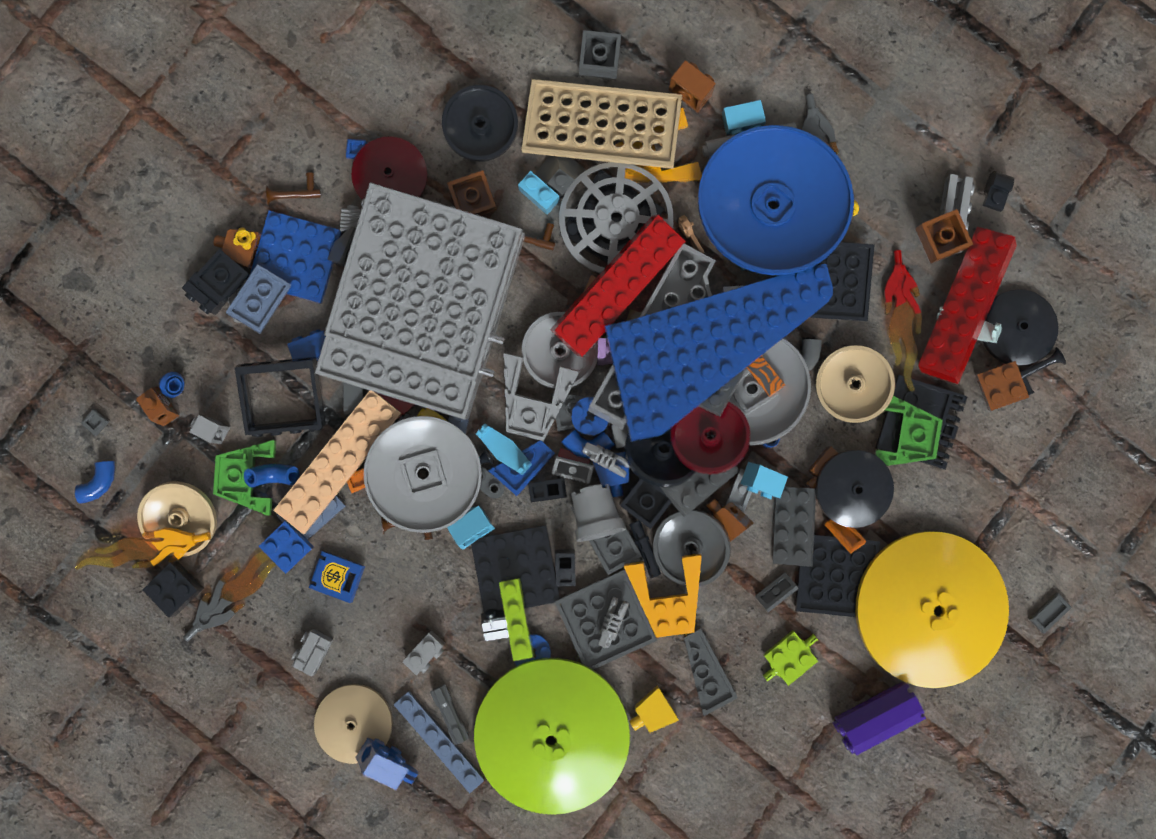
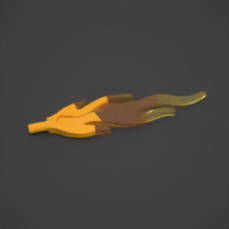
M175 528L145 531L142 534L143 537H160L164 539L123 538L108 547L95 550L99 554H107L119 549L125 550L122 553L112 557H88L83 559L75 569L78 570L90 564L115 568L136 559H148V561L136 562L132 565V568H148L159 564L166 556L173 552L174 555L170 557L168 562H174L180 559L198 542L210 540L211 534L206 532L195 535V533Z

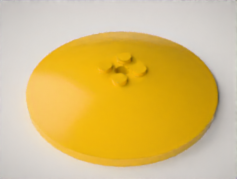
M934 531L913 533L903 536L884 547L866 568L856 596V621L861 639L867 651L886 672L915 686L941 688L956 685L970 679L993 659L1003 642L1007 630L1009 602L1007 590L999 570L979 547L962 537L949 533ZM940 605L942 607V614L936 616L934 609Z

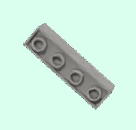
M950 174L945 178L939 216L958 209L968 230L969 222L967 221V215L972 208L970 196L973 195L975 185L972 184L973 178L964 177L961 179L958 178V175ZM962 251L953 254V256H957V255L960 254Z

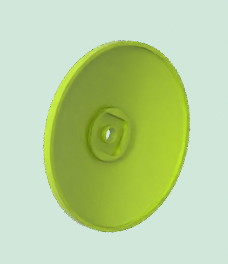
M536 659L509 670L493 684L485 695L475 722V752L480 768L488 782L502 797L512 804L541 814L574 812L587 807L601 798L610 790L620 776L627 760L630 745L628 717L619 695L612 685L598 672L586 665L568 659ZM554 736L557 742L554 745H549L546 742V738Z

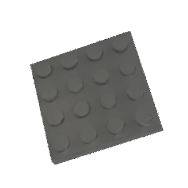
M625 569L555 601L582 664L593 670L657 641ZM614 596L618 598V604L614 613L618 614L623 601L628 602L629 605L616 639L612 640L609 648H604L598 645L601 638L599 633Z

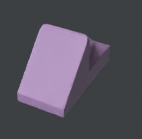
M599 338L597 365L612 364L606 338Z

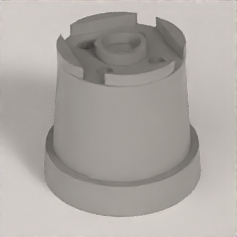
M601 484L580 489V494L577 495L575 492L571 493L577 529H575L577 542L594 540L626 530L623 519L618 515L609 484H606L604 488H602Z

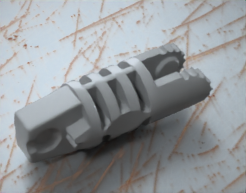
M588 442L583 448L582 452L589 456L591 461L598 463L600 466L621 477L626 476L627 472L615 465L616 462L630 468L625 458L614 454L600 445L595 446Z
M614 596L599 633L601 638L598 645L604 648H609L612 640L616 639L629 605L628 602L623 601L618 614L614 613L618 604V598Z

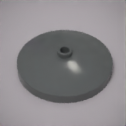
M693 509L684 517L679 511L675 512L661 523L654 536L653 552L661 571L672 581L686 586L682 556L701 553L699 586H703L716 580L727 567L731 555V543L728 533L720 521L707 512Z

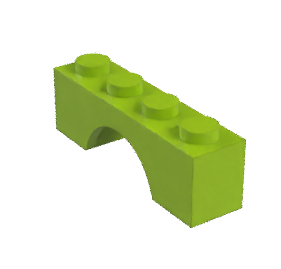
M518 578L499 582L513 661L533 658L534 651L525 614L521 580Z

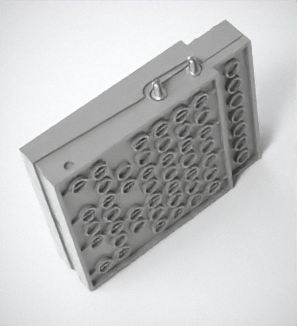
M370 183L366 198L362 201L363 208L324 334L326 338L315 374L461 419H469L482 376L493 377V374L484 372L494 373L493 370L485 368L492 343H504V338L495 334L525 234L522 229Z

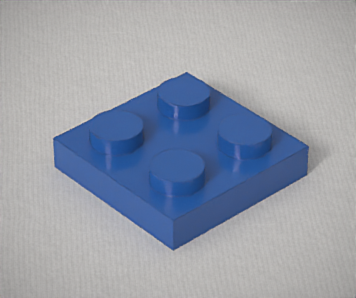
M284 521L259 545L265 554L285 574L314 548L287 521Z

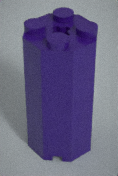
M902 681L835 717V721L832 723L836 731L844 737L842 742L851 754L857 756L926 719L925 715H923L924 710L914 692L909 693L907 691L910 687L906 682Z

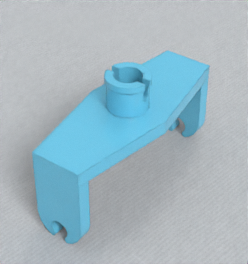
M484 424L477 431L476 435L483 441L496 459L521 475L531 467V462L512 440L487 424Z

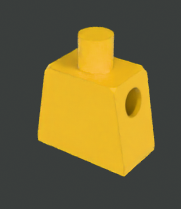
M657 685L634 706L638 715L629 720L635 731L645 725L649 732H653L675 723L679 719Z

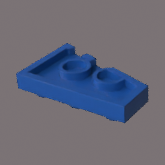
M541 440L522 451L532 464L523 475L504 463L488 471L512 493L518 496L556 454Z

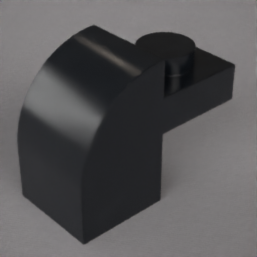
M997 171L990 173L984 192L987 194L983 206L999 212L1003 211L1009 192L1013 189L1014 177Z
M565 478L528 483L531 502L567 498Z
M575 549L555 550L556 586H576Z

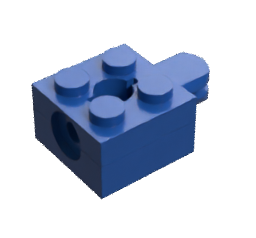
M367 738L355 757L363 775L395 790L402 780L412 784L414 782L413 777H417L419 774L414 767L405 763L406 760L402 757L399 749L393 746L389 748L385 746L384 742L376 738L375 740Z

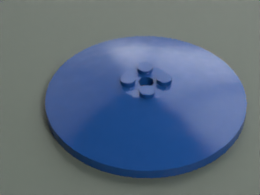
M760 126L733 136L723 143L712 155L703 171L699 184V216L710 241L719 252L733 263L760 274H794L819 264L840 244L849 228L853 215L854 193L852 183L841 159L826 143L816 136L789 126ZM775 201L778 204V208L771 209L768 203Z

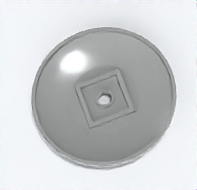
M784 338L762 356L785 386L769 397L748 369H746L729 400L747 418L750 427L749 445L769 443L786 435L798 424L808 407L811 394V380L808 367L799 351ZM751 384L758 387L757 392L754 394L747 392V387Z
M430 416L406 418L385 429L372 444L364 466V484L373 507L389 523L411 532H434L453 525L470 510L478 496L481 485L480 459L471 440L452 423ZM421 468H425L429 472V476L425 479L418 476V470Z

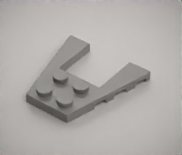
M505 352L503 356L505 362L506 432L544 441L580 371L563 366L560 367L552 403L518 395L516 391L524 357Z

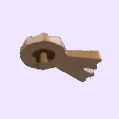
M682 215L678 218L680 231L686 238H689L692 248L704 254L705 252L692 229L694 223L689 222L687 217Z

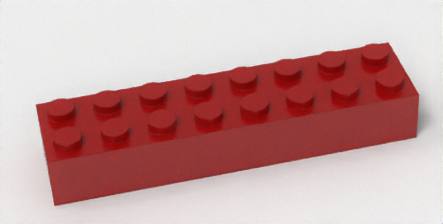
M659 215L651 216L550 330L577 356L583 357L603 335L605 326L612 325L686 241Z
M981 227L976 228L972 237L973 245L967 249L942 308L944 310H941L940 314L942 315L938 317L918 367L922 373L959 384L1016 249L1015 236Z

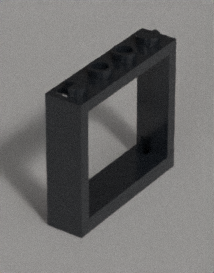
M316 357L243 363L234 367L245 436L261 437L266 433L276 436L290 431V434L302 432L301 430L309 429V432H314L323 428L325 417L319 376L315 374L317 368ZM309 368L317 419L255 425L247 374Z

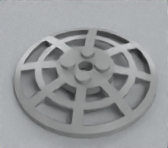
M603 163L591 167L580 174L565 192L559 211L561 236L571 255L589 270L600 274L605 268L591 263L580 252L586 246H589L597 253L608 256L609 264L620 252L617 251L618 241L626 238L631 240L635 235L638 224H645L650 219V216L639 214L637 205L646 199L650 207L651 216L657 215L655 204L650 195L658 189L663 195L668 212V220H664L673 228L672 204L663 185L651 173L633 164ZM618 167L617 177L603 179L595 184L588 178L589 174L600 169ZM625 168L642 173L653 184L644 189L638 183L626 179ZM581 181L588 190L581 197L577 209H566L572 191ZM616 183L615 194L605 196L598 189L606 184ZM624 184L635 188L640 193L633 199L623 195ZM593 194L599 201L595 210L583 209L586 200ZM618 212L621 214L622 219L619 222H614L611 219V215ZM565 217H576L577 227L582 237V240L576 246L572 245L568 237ZM582 217L593 218L596 228L588 235L583 227ZM599 235L609 239V250L599 247L593 240Z

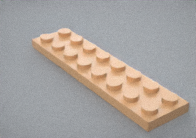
M370 390L276 506L274 511L303 535L306 534L366 459L377 437L394 424L402 413L376 392Z

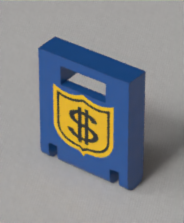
M321 551L320 555L326 557V559H318L311 581L317 584H309L308 588L352 603L365 566ZM351 572L356 574L350 591L344 590L348 575Z

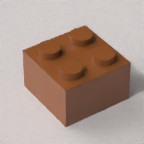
M685 60L671 77L669 91L673 94H681L682 101L699 113L712 96L716 83L710 75H704L699 71L697 65Z
M484 170L447 183L457 210L477 216L497 210Z
M958 209L922 223L916 228V232L931 264L973 245Z
M1016 361L975 375L989 411L1029 398Z

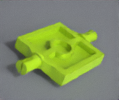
M792 630L763 655L771 667L768 672L762 675L768 682L777 675L789 686L815 665L818 660L812 654L810 646L818 641L816 636L812 634L804 641Z

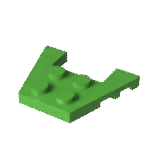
M893 396L889 406L884 411L904 414L898 451L893 453L876 450V456L887 466L936 459L943 420Z
M271 440L216 455L213 494L264 515H271L272 498L253 497V487H249L245 483L244 472L246 469L255 467L256 457L275 458L276 441Z

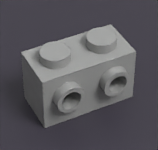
M431 630L405 658L403 663L415 675L420 671L424 674L431 666L429 661L433 657L437 659L444 652L442 647L446 643Z

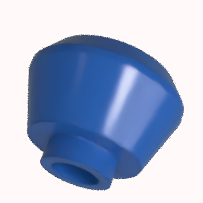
M169 372L161 376L158 385L164 396L174 398L183 392L185 381L179 373Z

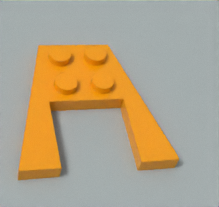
M683 108L680 109L678 130L688 128ZM656 126L653 130L656 133H662L664 128ZM621 141L617 143L615 146L621 147L624 145V142ZM634 142L632 146L635 149H640L643 147V144L641 142ZM653 144V145L651 146V148H652L654 151H656L655 145ZM698 162L661 171V167L636 165L651 173L659 182H700L702 177ZM625 168L626 179L634 182L651 181L642 173Z
M701 553L682 556L688 592L686 594L650 598L644 561L624 564L625 571L656 638L694 633Z

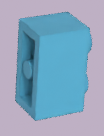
M761 100L726 107L722 111L726 135H736L748 129L764 126L766 123Z
M532 171L518 184L519 191L547 215L560 201L559 195Z
M748 462L740 484L747 486V491L758 494V491L761 492L760 496L768 499H772V496L781 498L788 477L764 466Z
M477 506L470 508L467 514L453 525L447 527L457 545L461 549H465L495 529L484 510Z

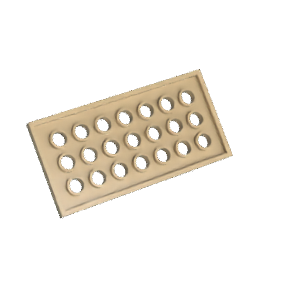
M532 79L522 153L673 169L682 95ZM546 97L554 99L550 104L544 103L543 100ZM564 99H570L572 100V103L568 106H565L562 104V101ZM583 101L591 103L587 108L582 107L580 104ZM605 102L608 103L610 107L606 110H603L599 107V105ZM624 104L628 106V110L622 112L618 107ZM643 106L647 108V112L641 114L637 109ZM662 108L666 110V114L660 116L656 113V110ZM544 114L551 116L549 121H542L540 118ZM562 116H567L570 120L567 123H561L559 119ZM581 118H586L589 121L586 125L578 123ZM600 120H605L607 122V125L605 127H599L597 125V122ZM619 122H624L626 124V127L624 129H618L616 127V124ZM637 124H642L645 126V129L637 131L634 127ZM656 126H661L664 128V131L656 133L653 129ZM540 132H547L549 134L545 139L538 137ZM559 134H565L567 135V139L564 141H559L557 139V136ZM578 136H584L586 138V141L583 143H578L576 141V138ZM597 138H603L605 143L597 145L594 141ZM616 140H622L624 145L616 147L613 143ZM634 142H641L643 147L635 149L632 144ZM653 144H660L662 149L654 151L651 146Z

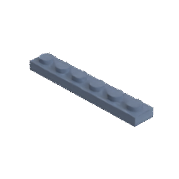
M410 691L394 703L398 711L469 793L485 780Z

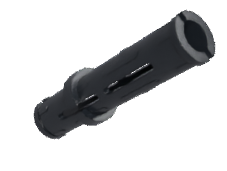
M638 520L630 523L629 526L635 538V545H638L649 577L659 576L661 572L650 547L649 536H646L641 521Z

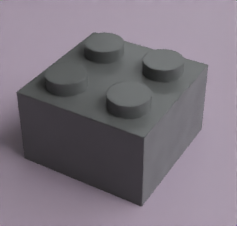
M583 30L579 75L616 79L621 34Z

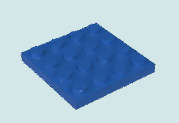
M268 211L250 275L258 264L291 284L287 295L322 304L334 264L327 259L334 242L342 236V232L339 229Z

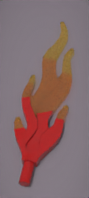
M895 250V265L883 292L885 301L884 313L885 315L890 313L892 296L894 295L895 307L888 328L889 339L896 357L895 366L900 365L902 359L899 343L900 337L904 343L906 360L903 376L906 385L913 392L915 389L911 381V373L918 352L912 335V321L914 317L915 332L917 335L920 334L922 314L911 292L916 298L920 293L915 280L902 263L901 250Z

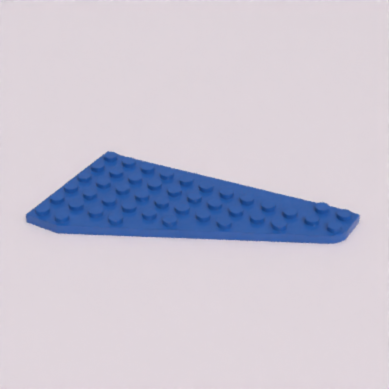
M827 264L816 265L794 274L780 275L630 321L605 326L630 440L635 441L664 434L826 305L833 294V286Z

